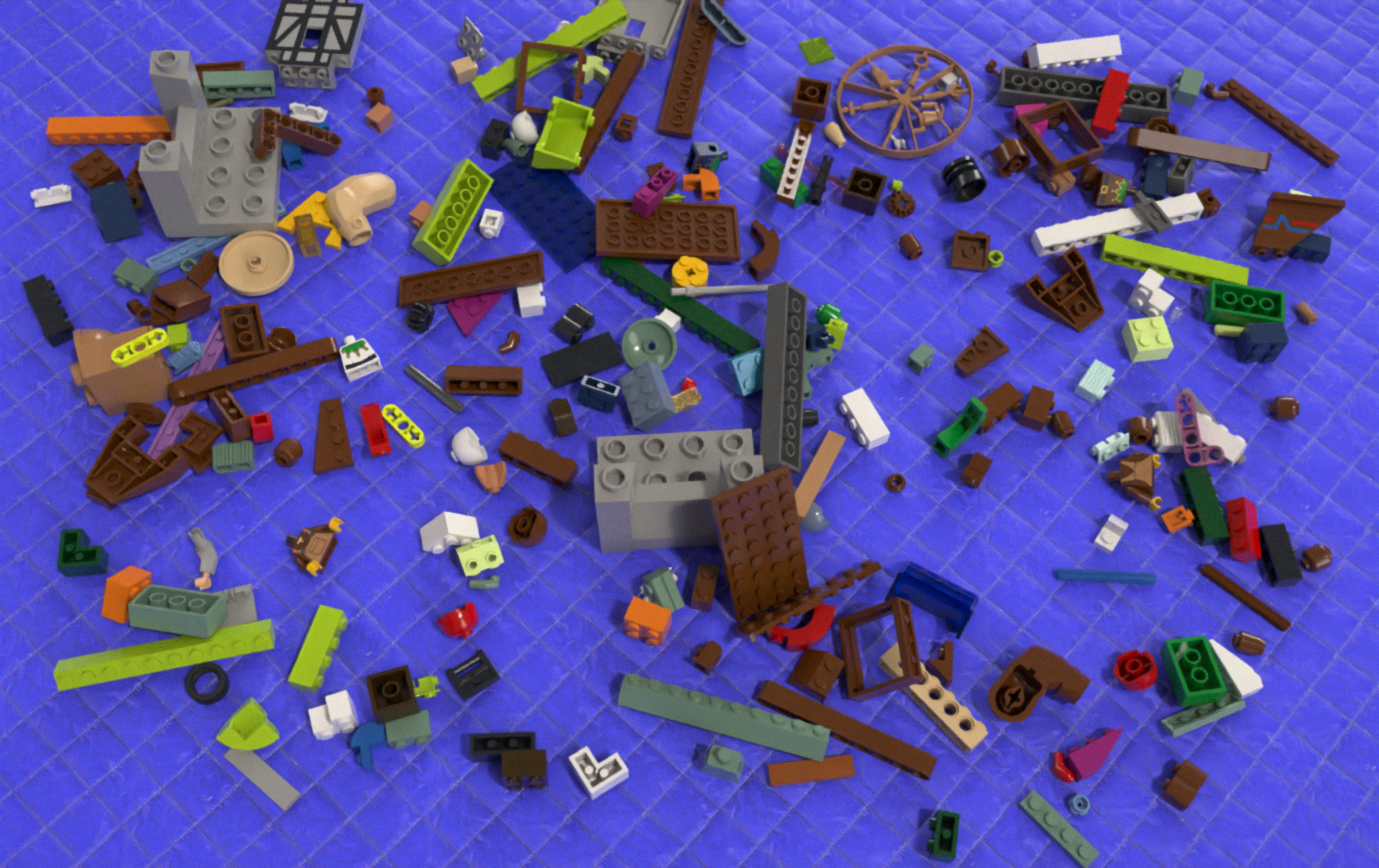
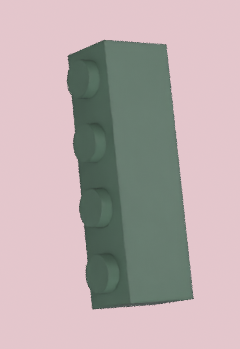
M273 70L202 72L206 99L276 97Z

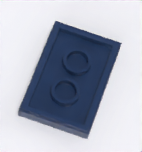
M125 180L88 189L106 243L143 233Z

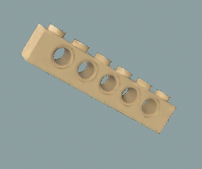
M898 642L880 657L877 664L892 680L903 676V671L899 667L901 659ZM920 661L923 685L914 684L902 688V690L968 755L988 735L985 725L980 721H976L971 716L969 709L964 705L961 706L956 701L954 694L949 690H945L940 685L939 679L934 675H930L925 670L924 664ZM929 694L937 695L938 700L931 699ZM944 709H950L953 712V715H947L944 712ZM959 724H965L969 731L962 730Z

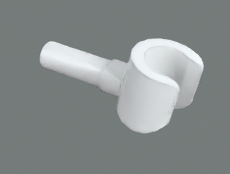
M891 134L890 139L895 143L896 150H900V148L906 150L905 141L903 139L898 140Z

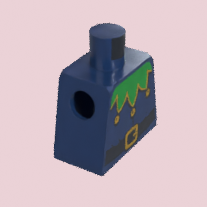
M692 142L685 165L689 174H699V168L716 172L720 161L728 160L727 150L720 151L716 142Z

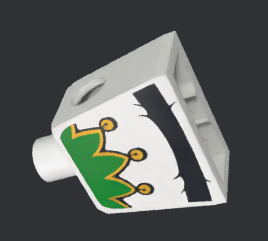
M352 335L344 339L345 346L340 348V353L349 382L383 369L378 355L365 339L362 338L356 341Z

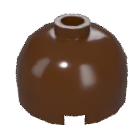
M531 506L523 507L521 509L523 511L519 515L516 513L510 521L508 534L511 535L510 540L523 547H533L545 538L548 523L545 516L536 508Z

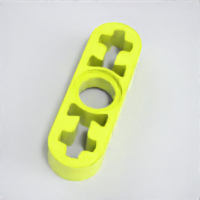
M160 328L154 329L116 348L111 353V359L117 367H127L166 347L169 343V337L165 330ZM138 345H146L144 350L135 351Z
M389 404L382 409L384 421L410 447L420 448L424 445L425 437L423 432L396 405ZM388 413H394L397 419L395 420L392 415H388ZM401 423L409 424L405 430H400L398 426ZM411 432L416 438L419 437L418 441L412 439Z

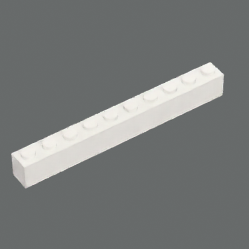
M1195 192L1155 201L1173 225L1199 219L1204 210ZM1133 206L1109 213L1104 212L1101 215L1088 216L1084 219L1071 220L1067 223H1057L1050 227H1040L1034 230L1030 241L1038 257L1066 251L1072 246L1079 248L1103 242L1107 234L1125 237L1153 229L1136 207Z

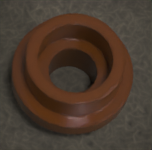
M895 473L887 478L886 486L890 491L898 493L904 490L906 481L902 475ZM893 482H897L899 486L894 485Z

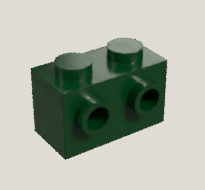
M938 810L934 817L930 818L929 830H932L931 839L928 838L926 852H930L929 859L951 864L956 858L960 814Z

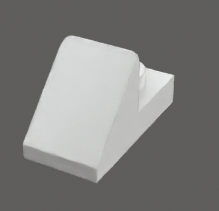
M1111 514L1093 545L1111 554L1129 524Z

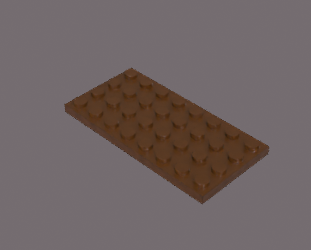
M596 198V256L680 259L682 256H688L703 261L740 262L741 260L736 205L661 201L658 207L647 218H644L632 211L633 200Z
M784 465L710 498L733 612L738 622L777 603L783 602L793 595L808 590L809 582L792 474L788 465Z

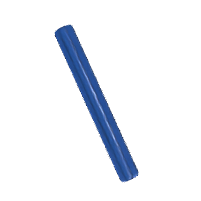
M1058 568L1056 571V578L1058 580L1154 585L1156 583V574L1071 568Z

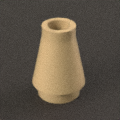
M831 122L823 129L824 135L836 144L838 148L843 147L847 143L838 124Z

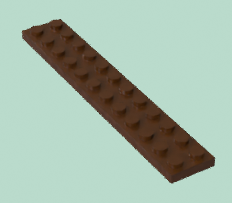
M691 0L658 127L659 134L692 138L718 30L703 13L701 0ZM715 0L723 9L725 0Z

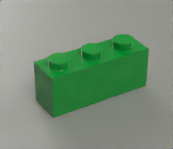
M772 156L761 164L759 178L777 194L785 166L776 157ZM801 180L799 181L793 204L789 205L794 210L805 203L808 196L809 188Z

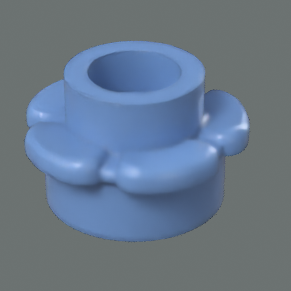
M1076 794L1075 797L1072 796L1069 800L1070 810L1076 815H1086L1090 808L1089 799L1081 794Z

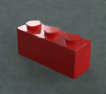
M1245 497L1226 501L1231 556L1242 563L1262 559L1256 505Z

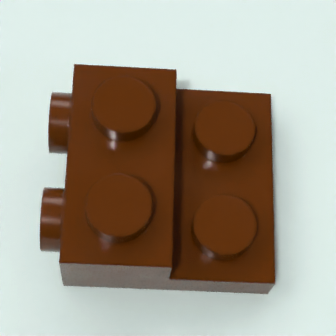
M966 230L954 232L952 235L950 268L986 272L988 269L990 235H985L986 233L984 232L972 234Z

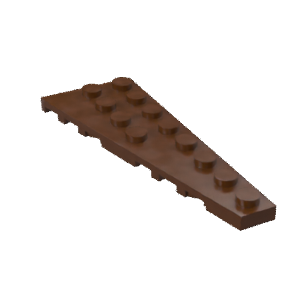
M865 560L855 569L852 567L842 572L843 575L839 577L833 576L826 579V583L821 586L814 585L808 588V592L803 595L798 593L790 597L791 600L786 603L780 602L773 605V609L768 612L761 611L755 614V618L750 621L748 619L740 621L732 631L735 637L753 643L757 641V635L771 633L774 625H785L791 620L790 616L798 617L823 603L822 598L834 597L838 594L837 590L839 588H849L855 584V579L858 581L865 579L881 570L882 567L879 561Z

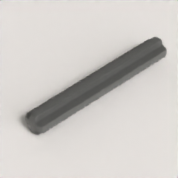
M409 364L405 368V372L452 410L457 413L462 412L464 409L462 403L449 393H446L443 388L415 366Z

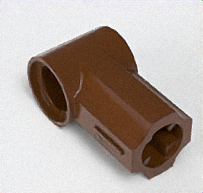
M147 306L139 308L136 313L142 327L152 325L155 328L156 326L177 324L156 309Z

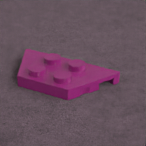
M509 289L452 299L447 305L448 310L462 330L465 338L470 336Z

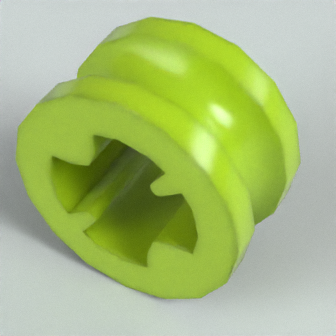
M997 250L990 251L988 266L999 268L1004 259L1003 254Z

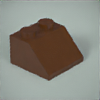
M807 648L787 684L823 704L840 676L845 661L827 651Z

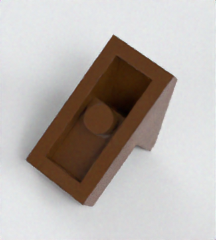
M945 641L942 648L939 647L938 660L927 659L925 667L946 688H949L952 682V641Z

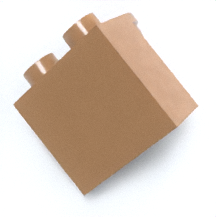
M146 325L119 334L100 328H79L73 332L79 361L70 365L73 379L78 387L84 386L89 404L91 406L100 404L108 417L126 412L127 405L131 403L153 404L171 398L168 385L173 382L170 367L167 365L161 350L124 368L117 367L111 359V353L116 348L154 330L152 325ZM138 345L135 351L144 350L146 345Z

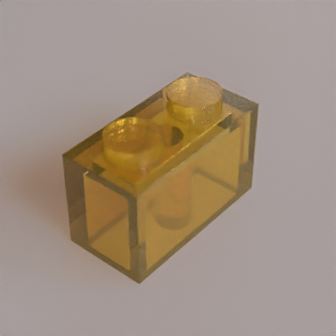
M308 213L293 217L304 258L322 254L312 214Z

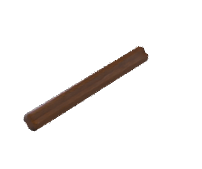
M1206 563L1201 568L1200 572L1283 632L1290 628L1292 623L1212 565Z

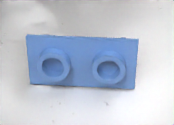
M197 341L189 342L181 348L180 351L182 353L177 351L168 357L167 365L175 367V375L185 371L192 363L203 358L205 343L199 345Z

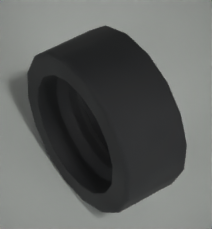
M204 662L190 670L186 677L185 687L187 693L197 703L212 705L225 697L229 690L230 681L226 672L218 664ZM208 672L216 673L220 679L217 689L207 695L199 694L195 688L198 678Z

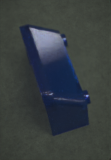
M906 561L900 569L885 598V601L896 597L908 600L945 620L946 629L957 634L955 638L958 640L979 601V597L976 594L912 561Z

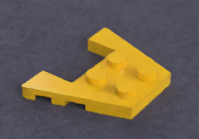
M316 191L278 223V230L289 234L294 233L301 221L330 230L331 232L324 242L325 246L337 251H341L342 248L341 243L344 237L330 217L326 205L327 194Z

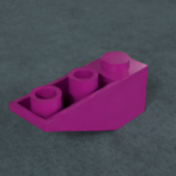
M663 166L633 195L632 211L647 218L658 207L679 174Z
M1112 727L1102 733L1103 737L1099 739L1093 737L1085 742L1086 746L1080 749L1076 746L1067 752L1068 756L1064 759V763L1074 772L1077 783L1092 776L1102 767L1123 731L1122 727L1116 730Z

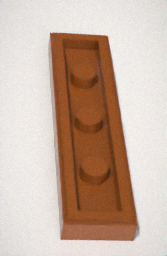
M852 754L825 757L823 762L808 759L767 765L770 787L856 776Z

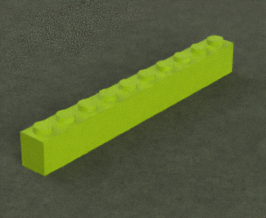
M608 0L601 7H595L589 14L578 17L572 24H566L560 31L549 34L546 39L537 41V43L582 48L629 20L628 12L620 0ZM529 48L526 80L570 54ZM521 51L514 58L506 59L502 65L491 68L488 73L479 75L472 81L484 105L518 85Z
M267 619L217 629L209 638L186 635L58 660L53 675L58 690L63 691L274 649L276 635L272 620Z

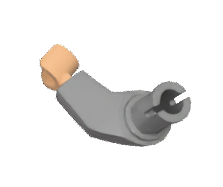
M196 527L188 535L195 544L194 551L201 559L199 572L203 577L195 580V586L200 587V590L211 586L209 576H214L219 559L213 542L205 538L201 528Z

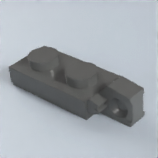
M1141 190L1134 193L1132 200L1135 203L1136 209L1157 235L1172 228L1173 223L1153 198H1146Z

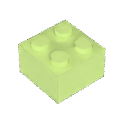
M1163 316L1127 320L1121 331L1132 363L1167 359L1174 348Z

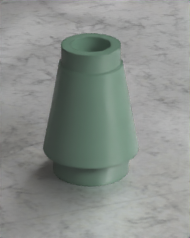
M506 139L503 143L504 148L516 157H523L528 152V146L523 140Z

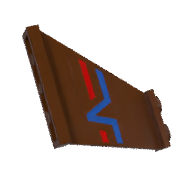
M1273 191L1267 199L1268 208L1252 246L1248 250V254L1271 256L1276 259L1285 258L1292 247L1338 215L1345 207V200Z

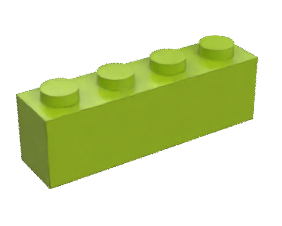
M324 605L319 606L288 679L292 688L316 694L318 688L322 687L324 673L326 669L330 668L332 663L331 656L333 651L337 650L340 644V634L342 631H345L348 624L344 611Z

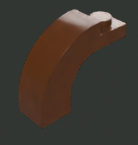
M756 219L751 222L750 233L761 245L763 251L749 260L748 271L757 282H760L767 278L777 266L780 241L773 228L767 231L766 227Z

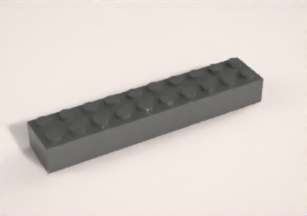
M1002 65L998 77L997 105L1013 107L1016 105L1040 103L1050 105L1067 99L1079 115L1093 117L1105 78ZM1130 82L1128 91L1124 92L1126 99L1123 106L1120 105L1119 109L1122 112L1118 120L1147 123L1154 117L1168 118L1170 114V87Z
M787 281L768 286L763 365L764 377L762 383L763 397L761 402L762 417L760 420V455L763 458V468L773 471L788 465L791 469V474L801 473L808 295Z

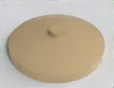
M250 231L237 236L225 246L219 258V271L226 285L233 291L248 296L265 295L277 290L286 283L294 269V255L290 245L284 238L269 231Z

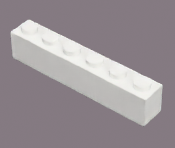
M1119 35L1037 44L1027 48L1030 69L1037 68V70L1047 69L1048 66H1051V69L1059 68L1063 64H1065V67L1073 66L1075 63L1084 65L1088 64L1089 61L1099 63L1103 59L1109 62L1116 60V56L1122 55Z

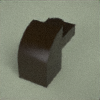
M556 398L547 403L555 431L559 437L578 432L567 398Z

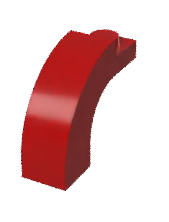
M378 401L359 406L373 458L392 453Z
M820 604L814 607L812 620L800 629L773 626V631L768 634L767 640H771L774 644L786 643V651L800 652L805 651L807 648L811 649L818 645L828 634L836 606Z

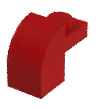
M269 412L249 415L253 443L274 440Z

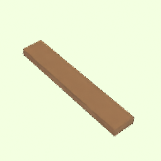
M831 430L828 431L795 492L798 518L802 522L846 440V437Z

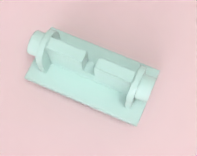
M1117 432L1107 438L1106 443L1101 441L1093 445L1090 452L1093 456H1098V464L1111 459L1113 456L1129 448V433L1124 435L1122 432Z

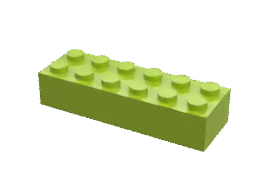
M468 158L457 163L411 245L439 267L451 262L494 180Z

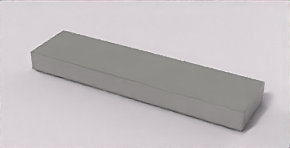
M230 748L224 755L232 765L285 812L301 796L295 788L252 750Z

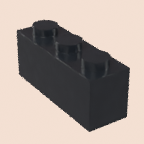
M1284 523L1261 526L1259 528L1261 555L1272 588L1295 586L1303 578V572L1298 565L1296 551L1291 545L1289 531L1286 530Z
M535 732L470 734V758L472 763L502 761V751L537 750Z

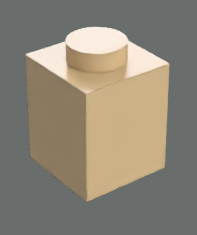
M470 56L451 62L452 74L459 85L470 82L477 77L478 66L475 61L471 60Z

